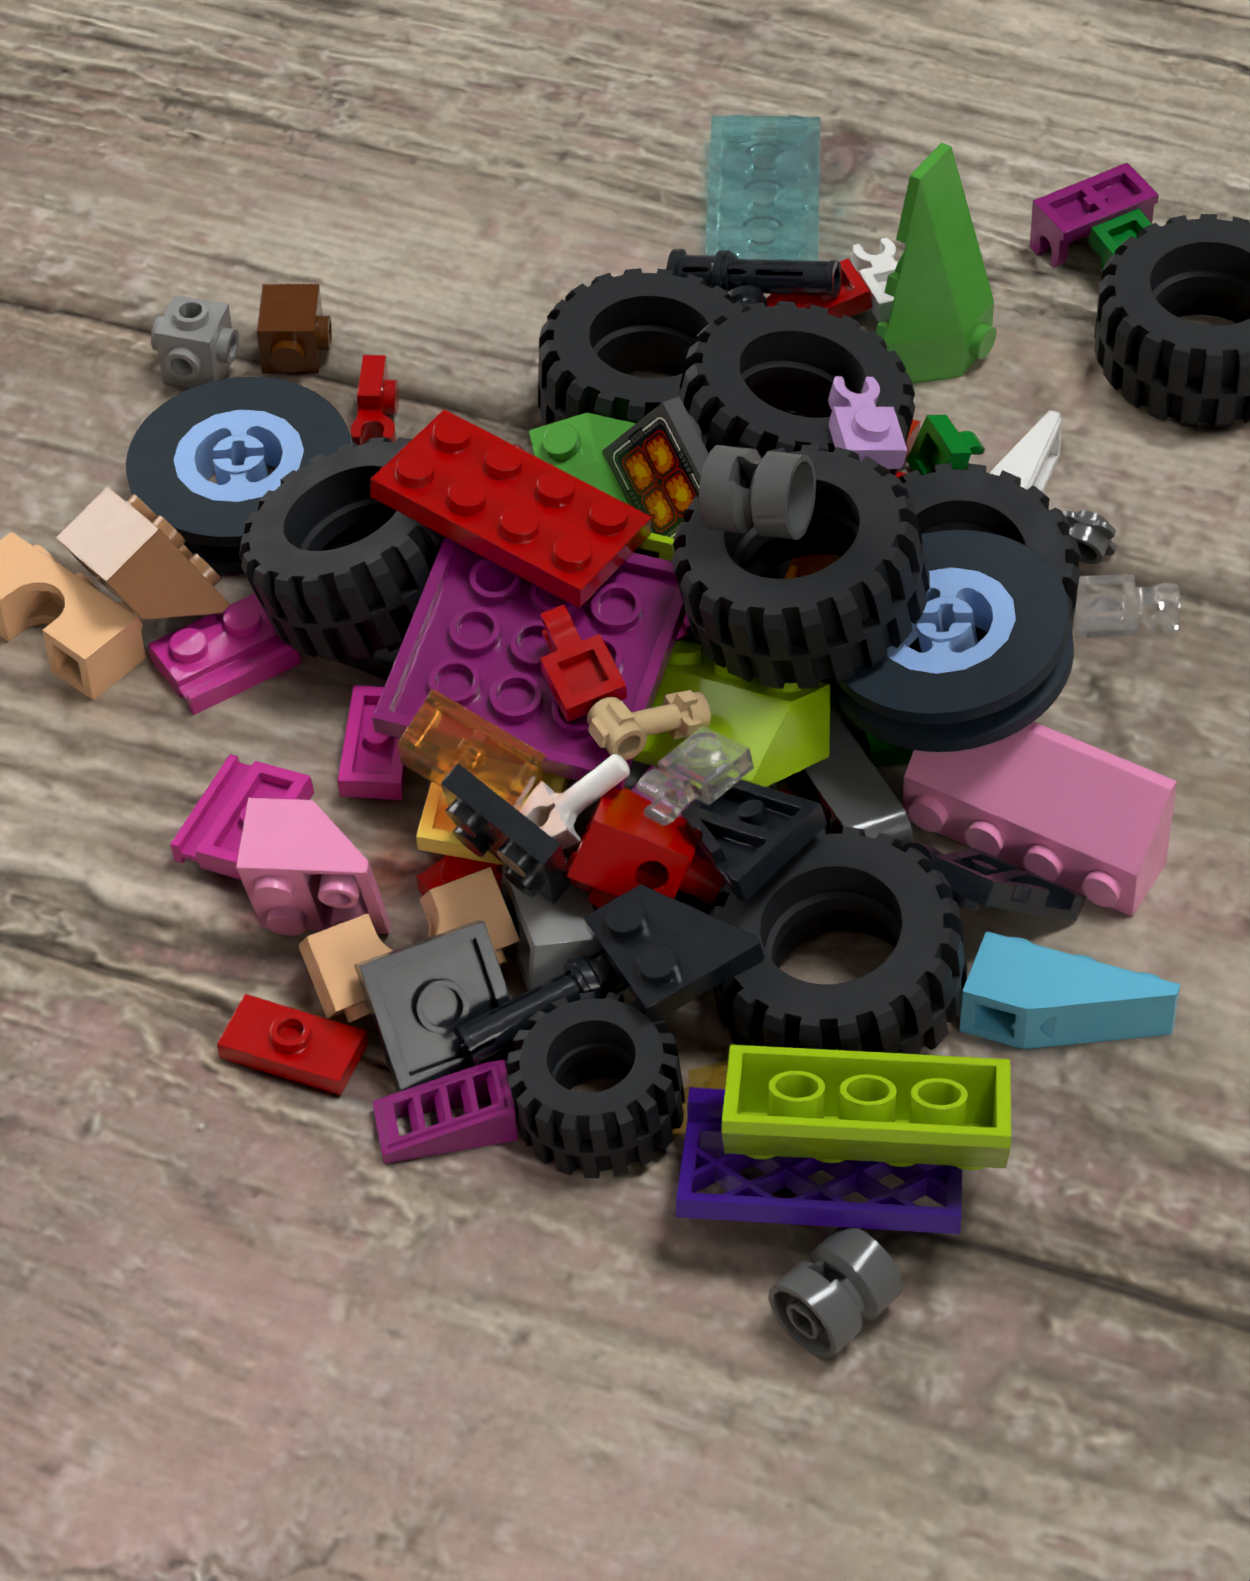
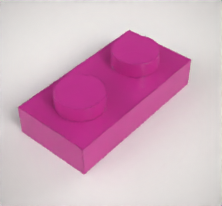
M353 686L338 775L340 797L403 800L408 767L407 755L411 740L375 732L372 717L384 687Z

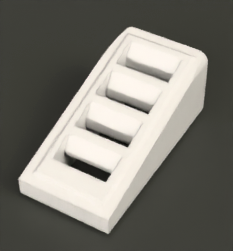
M1049 410L990 473L1000 476L1002 470L1020 477V486L1026 490L1033 485L1044 492L1060 457L1063 420L1061 413Z

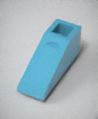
M986 931L962 991L959 1031L1020 1049L1171 1035L1176 1020L1181 984L1163 980L1151 973H1137L1097 962L1085 955H1072L1039 946L1023 938L1006 937Z

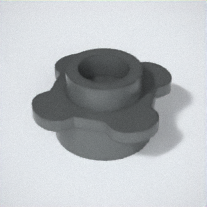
M1086 510L1076 513L1062 511L1070 524L1069 534L1077 540L1080 554L1079 562L1097 564L1102 561L1104 555H1113L1115 553L1117 545L1112 542V538H1114L1116 530L1104 517Z

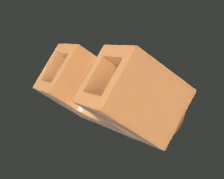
M10 532L0 540V637L10 642L21 632L32 626L49 624L42 632L51 672L92 700H95L146 659L141 633L143 629L142 621L122 601L116 602L99 591L84 574H74L56 562L52 555L42 546H32L13 532Z
M491 867L433 888L419 899L428 920V938L477 920L485 921L499 965L507 962L503 951L520 941ZM369 913L309 935L298 945L327 1019L345 1013L348 1023H352L371 1016L354 964L393 950L379 939Z

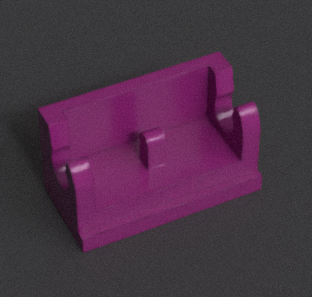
M1124 163L1035 199L1032 204L1029 247L1039 256L1047 253L1051 245V266L1053 268L1060 266L1067 261L1069 243L1090 235L1091 227L1138 208L1152 223L1154 205L1158 203L1159 194L1128 163Z

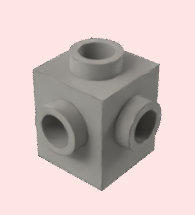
M179 295L173 296L164 316L156 318L151 332V346L153 350L158 351L163 384L191 389L198 385L225 378L231 363L236 358L239 346L238 331L232 329L229 304Z

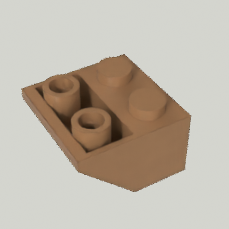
M107 486L56 537L94 578L143 620L223 613L230 605L214 587L221 580V577L196 553L193 555L184 545L186 540L161 515L157 517L135 494L125 501Z

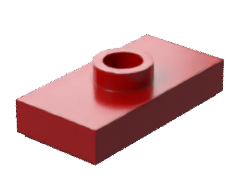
M248 994L243 996L217 1043L219 1058L340 1096L368 1046L366 1030Z

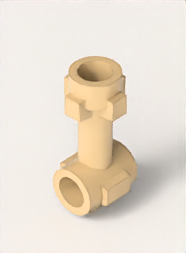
M691 690L667 694L664 697L662 706L630 712L618 698L607 697L598 701L587 715L588 732L600 748H605L610 755H620L625 761L635 757L643 750L648 735L668 731L674 739L700 734L701 730L707 729L711 721L710 707L706 697L701 692H692Z

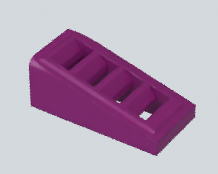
M505 1060L476 1065L372 1101L383 1164L518 1140L515 1107L508 1082ZM491 1102V1106L482 1109L478 1107V1104ZM464 1107L465 1115L452 1118L451 1109ZM436 1111L438 1124L426 1128L423 1114ZM409 1116L412 1133L399 1136L396 1118Z

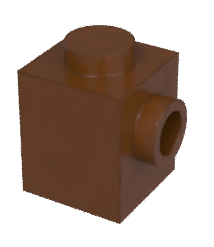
M262 284L256 330L262 373H319L321 351L331 350L332 346L331 316L323 315L319 284Z

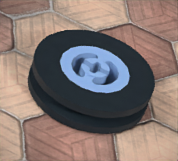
M269 377L226 378L188 389L172 397L153 411L140 425L130 443L126 459V474L131 495L135 494L157 517L161 515L186 540L184 545L193 555L195 553L199 555L217 574H245L241 567L242 560L239 556L240 544L245 524L251 512H258L259 500L268 490L275 491L281 485L280 479L292 470L296 472L302 470L309 465V460L322 453L326 457L338 452L340 446L351 443L348 427L337 409L318 393L304 386ZM267 465L276 468L271 475H268ZM214 473L216 475L217 484L208 481Z
M948 530L921 534L930 573V588L925 594L927 604L921 618L916 624L911 623L913 631L898 648L890 646L887 649L888 655L885 660L871 669L864 665L854 670V677L836 683L835 678H831L834 694L844 712L857 726L868 734L891 745L925 752H954L989 745L1019 732L1038 719L1055 702L1065 687L1074 660V642L1067 595L1063 583L1051 565L1038 553L1015 540L988 532L973 530ZM975 627L988 632L979 643ZM917 638H919L921 653L909 647Z

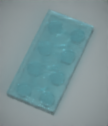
M798 115L711 116L705 255H716L719 250H729L735 253L738 259L818 261L820 117Z

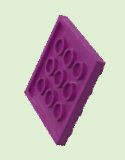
M445 537L373 714L372 720L375 732L574 780L582 779L611 755L605 748H600L588 732L587 715L569 722L566 721L541 671L540 657L550 654V651L542 636V630L546 628L542 623L540 614L564 604L582 641L600 634L627 687V698L621 701L630 712L652 708L686 614L674 572L673 561L632 553L599 589L578 608ZM634 757L629 760H626L629 768L631 767ZM626 778L618 783L615 788L622 790Z

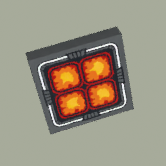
M679 396L662 402L602 450L630 506L652 517L651 533L671 538L675 537L677 528L681 522H684L683 515L694 498L699 497L700 479L704 463L709 455L701 440V430L698 423L688 414Z

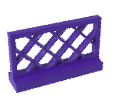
M689 1087L687 1126L676 1198V1217L960 1234L962 1169L950 1165L914 1164L906 1167H897L885 1162L844 1160L838 1163H826L815 1158L775 1156L769 1159H754L744 1154L724 1153L722 1140L725 1089ZM754 1166L765 1174L749 1181L738 1174V1172ZM824 1170L833 1176L834 1179L819 1185L808 1178V1176ZM893 1174L905 1183L890 1189L878 1180ZM715 1183L727 1190L723 1194L695 1193ZM786 1187L799 1196L794 1198H776L770 1194ZM856 1191L869 1200L864 1203L846 1202L841 1198ZM926 1195L944 1207L917 1206L912 1202Z

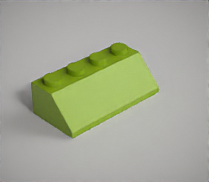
M676 641L652 708L662 706L664 697L667 694L687 690L692 692L698 691L708 701L711 712L710 724L707 729L701 730L700 734L674 739L668 731L648 735L645 747L634 757L633 761L648 765L653 764L658 768L714 783L724 774L764 787L770 786L829 757L830 684L818 681V688L800 689L797 683H785L783 689L765 687L760 684V680L757 677L748 682L728 673L727 666L723 668L716 665L704 654L700 644L690 641Z
M730 1045L722 1115L724 1153L744 1154L754 1159H769L775 1156L815 1158L826 1163H838L844 1160L885 1162L897 1167H906L914 1164L950 1165L971 1171L980 1170L985 1167L1006 1168L1011 1149L1010 1059Z

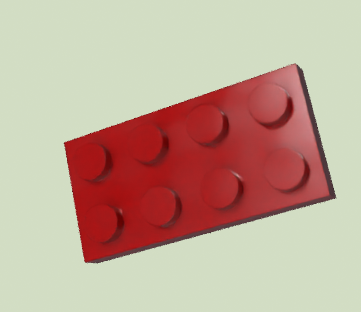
M445 409L371 478L370 497L578 608L599 589L651 533V516Z

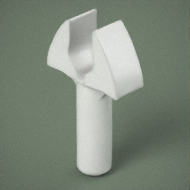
M613 754L564 793H555L544 782H540L529 795L520 812L560 843L562 849L571 847L581 841L574 829V823L578 814L628 777L630 768L620 755Z

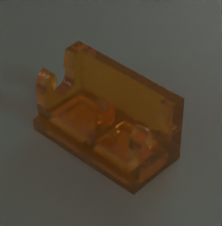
M432 689L398 741L401 764L438 786L442 787L441 782L459 763L519 812L531 787L535 789L540 783L543 775L542 764L546 760L545 754Z

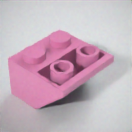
M248 798L236 869L261 928L269 929L280 935L296 936L304 933V931H323L369 913L376 933L389 934L391 922L369 861L313 800Z

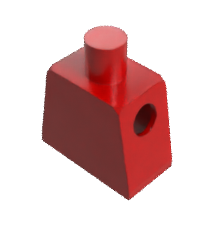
M613 787L600 797L581 837L567 874L569 878L617 897L642 884L673 899L677 891H681L713 906L717 899L716 896L724 884L723 878L710 861L695 855L697 844L688 834L682 817L625 787L622 790Z

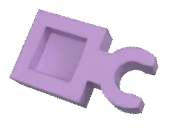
M835 376L828 398L829 406L832 409L828 426L835 448L839 447L854 451L859 455L860 461L867 456L887 469H902L908 450L894 407H876L880 393V386L874 377H866L861 394H857L845 387L843 377Z

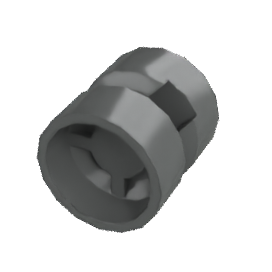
M716 445L709 452L700 479L699 510L703 524L710 530L748 533L754 526L760 536L793 540L800 539L806 533L815 505L816 473L813 461L809 455L768 451L761 458L756 449Z
M838 1227L810 1252L809 1262L801 1261L769 1289L768 1300L777 1320L794 1341L819 1358L830 1359L862 1331V1320H873L902 1294L903 1281L891 1256L869 1234L859 1228Z

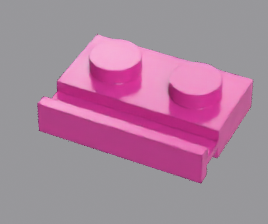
M255 593L229 605L223 613L205 616L148 644L151 661L177 695L186 700L189 710L193 715L301 664L299 651L285 644L276 635Z
M229 754L170 843L174 860L180 863H184L186 859L197 861L201 869L241 880L236 865L248 798L310 800L315 793L311 776L254 761L252 765L240 763L238 756Z

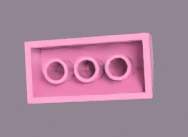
M1032 722L1027 727L1007 738L973 749L954 752L914 750L904 775L902 806L907 813L909 821L914 822L925 831L937 832L971 848L978 849L1083 894L1096 905L1110 907L1132 917L1166 865L1177 781L1037 722Z

